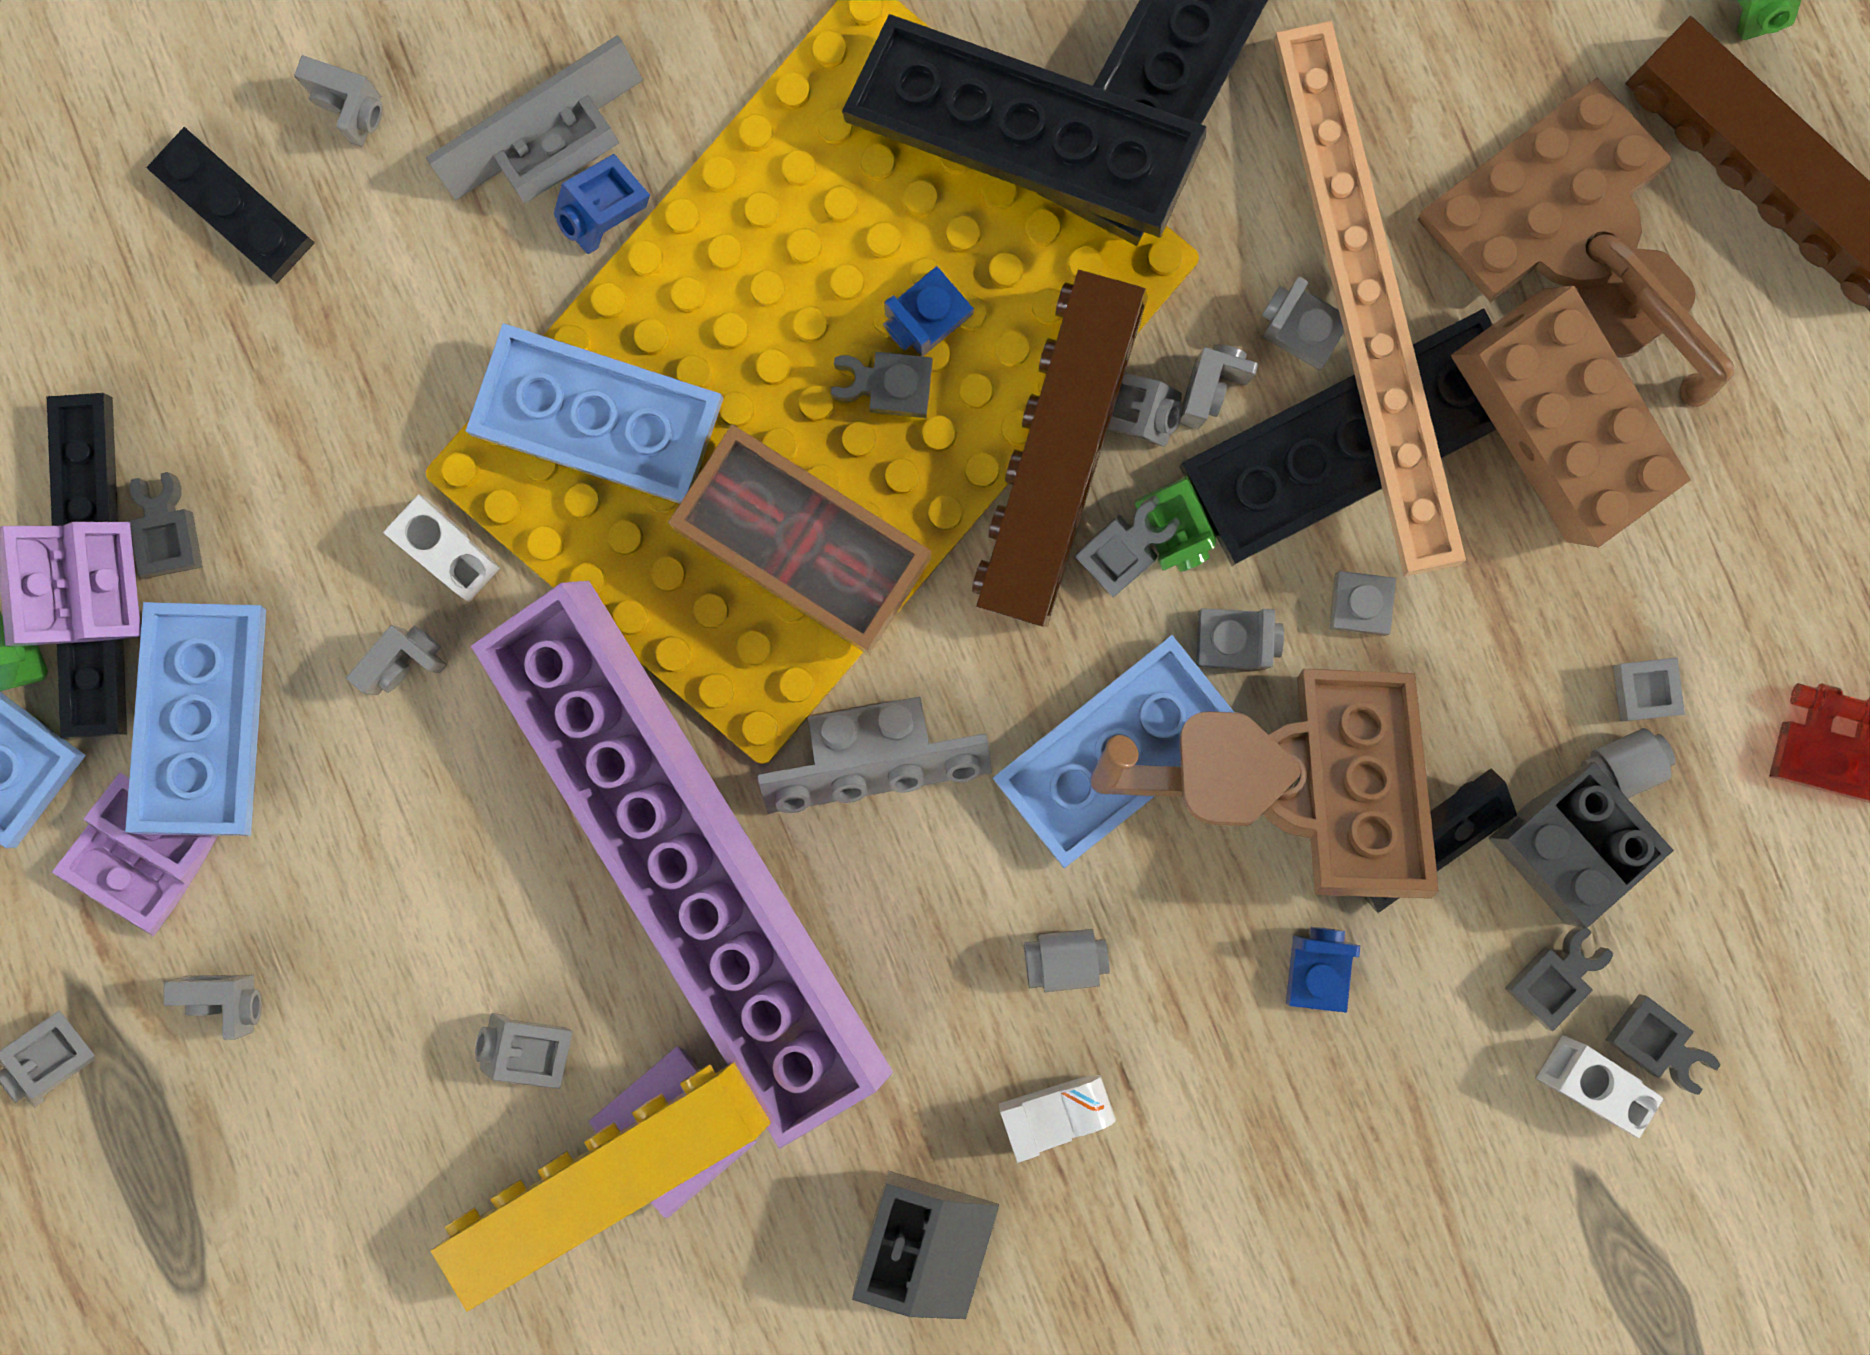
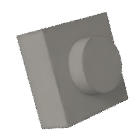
M1345 571L1335 573L1329 629L1381 636L1389 635L1396 578Z
M1678 658L1613 665L1620 722L1685 715Z

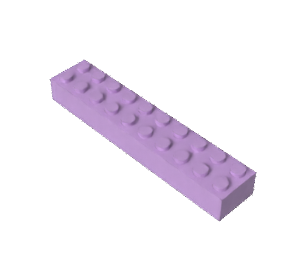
M590 581L560 583L471 645L480 663L728 1065L734 1062L771 1122L767 1130L779 1149L875 1093L892 1075L891 1067Z

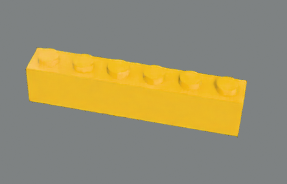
M733 1062L718 1072H715L711 1064H708L679 1083L684 1093L667 1102L662 1093L631 1112L636 1120L633 1124L620 1131L615 1122L611 1123L584 1141L588 1148L587 1152L575 1159H572L568 1151L560 1154L537 1170L541 1180L526 1188L520 1179L490 1198L495 1208L480 1216L474 1207L447 1224L444 1228L449 1237L430 1252L466 1312L754 1141L771 1122L736 1064Z

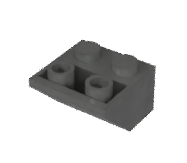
M1590 762L1532 799L1517 812L1516 817L1504 824L1489 837L1491 842L1564 924L1588 928L1674 851L1595 762Z
M888 1170L855 1280L852 1300L907 1317L966 1319L999 1204Z

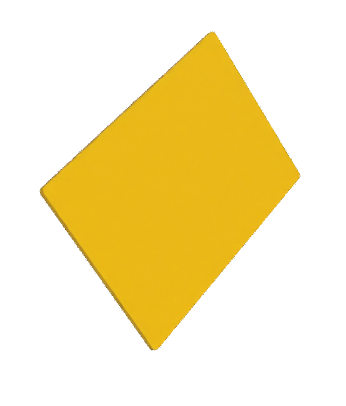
M837 0L543 336L720 393L724 399L698 475L733 424L931 550V561L898 610L899 612L1008 486L1009 483H1005V477L1010 458L1015 449L1019 451L1024 450L1030 430L1022 427L1023 415L1031 394L1040 396L1046 377L1045 373L1039 372L1041 355L1048 338L1057 340L1063 318L1055 316L1064 283L1074 284L1079 269L1146 288L1148 299L1137 332L1138 334L1196 267L1199 261V254L1196 249L1167 225L1161 238L1144 232L1138 245L1135 246L1036 194L1037 192L846 123L842 110L888 15L892 14L928 28L930 27L898 0ZM938 266L974 308V313L923 356L933 358L927 418L871 413L869 408L871 396L862 395L856 401L849 403L834 400L831 397V387H850L856 378L850 371L835 369V357L842 355L852 356L858 359L864 367L874 368L876 352L920 356L912 346L903 350L886 331L883 323L888 318L885 315L884 302L892 295L898 299L933 268ZM469 420L426 469V477L429 482L550 586L555 588L560 583L590 581L639 662L759 764H766L774 758L864 653L678 534L668 524V521L678 508L679 503L471 436L466 432Z

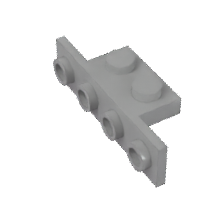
M617 35L428 155L426 159L455 200L503 170L525 204L619 144L617 137L598 109L642 82L643 78L623 41Z
M919 696L809 716L808 721L815 764L759 774L758 782L768 814L776 812L797 813L809 806L836 801L852 803L861 800L865 796L896 791L906 793L917 790L924 785L940 782H967L979 775L992 773L986 733L929 744L921 697Z

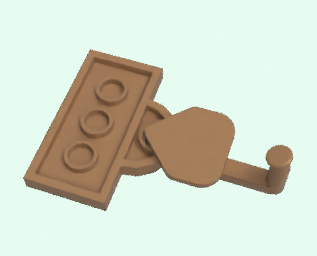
M1598 77L1421 211L1418 221L1490 303L1535 269L1553 283L1563 286L1574 285L1575 288H1578V293L1617 358L1629 357L1638 353L1661 334H1664L1698 371V373L1686 376L1680 386V396L1687 405L1699 407L1706 404L1734 375L1735 366L1731 359L1688 313L1693 307L1696 295L1691 279L1667 253L1659 250L1637 248L1642 234L1640 211L1631 195L1664 171L1673 158Z
M1303 668L1297 677L1301 722L1286 724L1268 735L1245 714L1200 712L1191 716L1181 730V767L1135 765L1139 756L1137 746L1129 737L1115 735L1106 743V748L1091 775V787L1097 793L1183 797L1184 805L1188 812L1195 819L1205 824L1248 826L1253 824L1263 814L1269 822L1286 833L1310 838L1315 895L1431 899L1439 892L1415 673Z

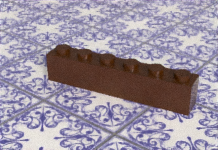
M1690 15L1625 84L1634 92V97L1640 106L1651 113H1657L1675 130V135L1683 146L1691 151L1699 152L1716 168L1718 177L1725 185L1734 190H1740L1757 206L1759 215L1766 223L1772 227L1782 229L1799 245L1800 253L1808 262L1817 267L1824 268L1841 284L1840 287L1843 294L1850 301L1864 306L1870 311V181Z
M1079 269L1074 284L1064 283L1055 316L1063 318L1057 340L1047 339L1039 363V372L1046 374L1040 396L1030 395L1023 415L1022 427L1030 429L1024 450L1019 451L1015 449L1008 464L1005 483L1013 485L1006 507L1002 505L996 507L991 521L988 537L995 539L996 543L990 562L981 560L974 577L972 593L980 595L976 607L1038 626L1048 627L1147 303L1148 295L1146 288Z

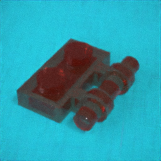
M1797 683L1791 692L1790 702L1792 705L1808 709L1805 725L1792 721L1782 722L1769 777L1870 803V697L1867 700L1843 695L1841 688L1823 683L1817 687ZM1837 716L1858 722L1855 737L1831 732L1833 719Z

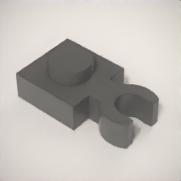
M876 352L874 368L864 367L855 357L848 355L837 356L834 359L835 369L850 371L856 378L850 387H831V397L838 402L849 403L856 401L862 395L871 396L869 407L871 413L927 418L933 358Z
M168 472L161 473L163 489L160 495L155 498H151L147 481L135 478L131 479L130 482L131 496L139 506L143 507L144 517L128 520L130 522L138 576L143 578L203 568L193 512L186 509L176 511L175 506L181 498L182 488L179 479Z
M1156 495L1147 498L1141 503L1135 513L1134 523L1131 526L1118 514L1080 548L1075 555L1076 559L1113 598L1155 562L1158 555L1149 544L1168 541L1175 534L1180 524L1176 517L1164 527H1156L1150 523L1148 513L1153 511L1160 501Z
M1575 927L1571 929L1563 940V952L1560 956L1552 949L1544 947L1505 987L1539 1023L1550 1031H1554L1593 991L1581 977L1587 971L1603 969L1613 957V952L1604 947L1596 950L1590 958H1585L1582 955L1581 944L1591 934L1588 928Z
M1642 994L1636 997L1605 1039L1655 1077L1660 1078L1669 1067L1673 1082L1679 1088L1697 1095L1703 1089L1690 1079V1066L1697 1061L1716 1071L1721 1066L1713 1054L1698 1048L1686 1047L1685 1043L1694 1031L1651 998Z

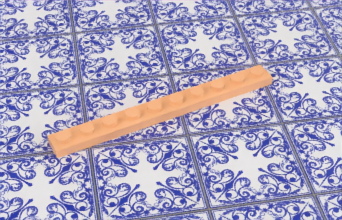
M1328 21L1276 32L1274 45L1403 575L1405 577L1462 565L1466 561L1333 23Z

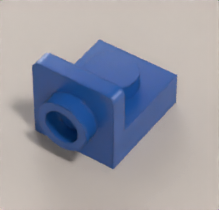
M612 154L562 183L554 209V216L563 234L568 239L576 241L587 254H590L599 248L604 232L645 209L650 194L618 157Z
M936 266L898 299L892 295L884 302L885 315L888 320L883 325L892 339L903 350L912 346L923 357L971 317L974 313V308Z
M1310 927L1309 937L1293 935L1286 1004L1293 1007L1347 1013L1353 957H1359L1360 945L1346 942L1345 931Z

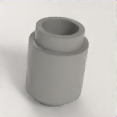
M1642 728L1593 750L1591 758L1581 762V768L1590 762H1595L1628 799L1670 780L1671 766L1675 765V756L1670 744L1661 734L1654 736L1648 729Z
M1093 929L1040 934L1037 936L1038 941L1024 942L1029 988L1043 987L1044 993L1099 987V975L1110 973L1106 940H1095Z

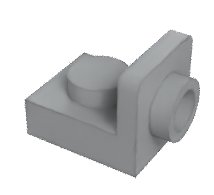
M304 55L301 56L294 77L310 93L309 100L328 111L340 113L337 128L350 143L362 147L368 133H373L381 120L382 102L380 100L382 96L365 76Z
M1298 277L1289 291L1281 286L1276 290L1262 314L1263 317L1271 321L1262 337L1314 368L1321 370L1344 333L1339 310L1305 291L1309 282Z
M1217 344L1214 345L1213 349L1204 347L1195 359L1182 404L1179 424L1199 429L1208 419L1209 415L1217 417L1227 389V384L1218 382L1219 378L1247 385L1256 375L1258 363L1246 360L1247 354L1232 346Z
M1125 373L1108 430L1142 438L1155 445L1165 447L1170 434L1176 430L1181 419L1182 408L1180 402L1182 393L1161 381Z
M1201 608L1198 611L1196 665L1198 667L1266 670L1273 667L1274 657L1280 658L1282 656L1284 626L1282 623H1275V609L1242 611Z
M390 625L346 679L362 693L379 695L382 690L386 693L391 692L402 682L410 670V666L406 664L410 657L426 670L435 673H441L447 664L436 655L441 646L420 628L413 626L408 632L404 628Z
M192 975L164 982V1006L185 1005V1015L222 1013L223 1005L222 1035L224 1040H236L253 1033L254 1025L260 1019L262 1000L259 990L254 989V975Z
M59 1010L0 1050V1064L4 1068L0 1071V1084L15 1103L26 1097L35 1108L45 1101L44 1095L93 1062L95 1055Z
M491 1013L488 1027H482L479 1031L475 1047V1059L477 1062H480V1070L492 1080L560 1089L572 1031L566 1027L511 1020L504 1014Z

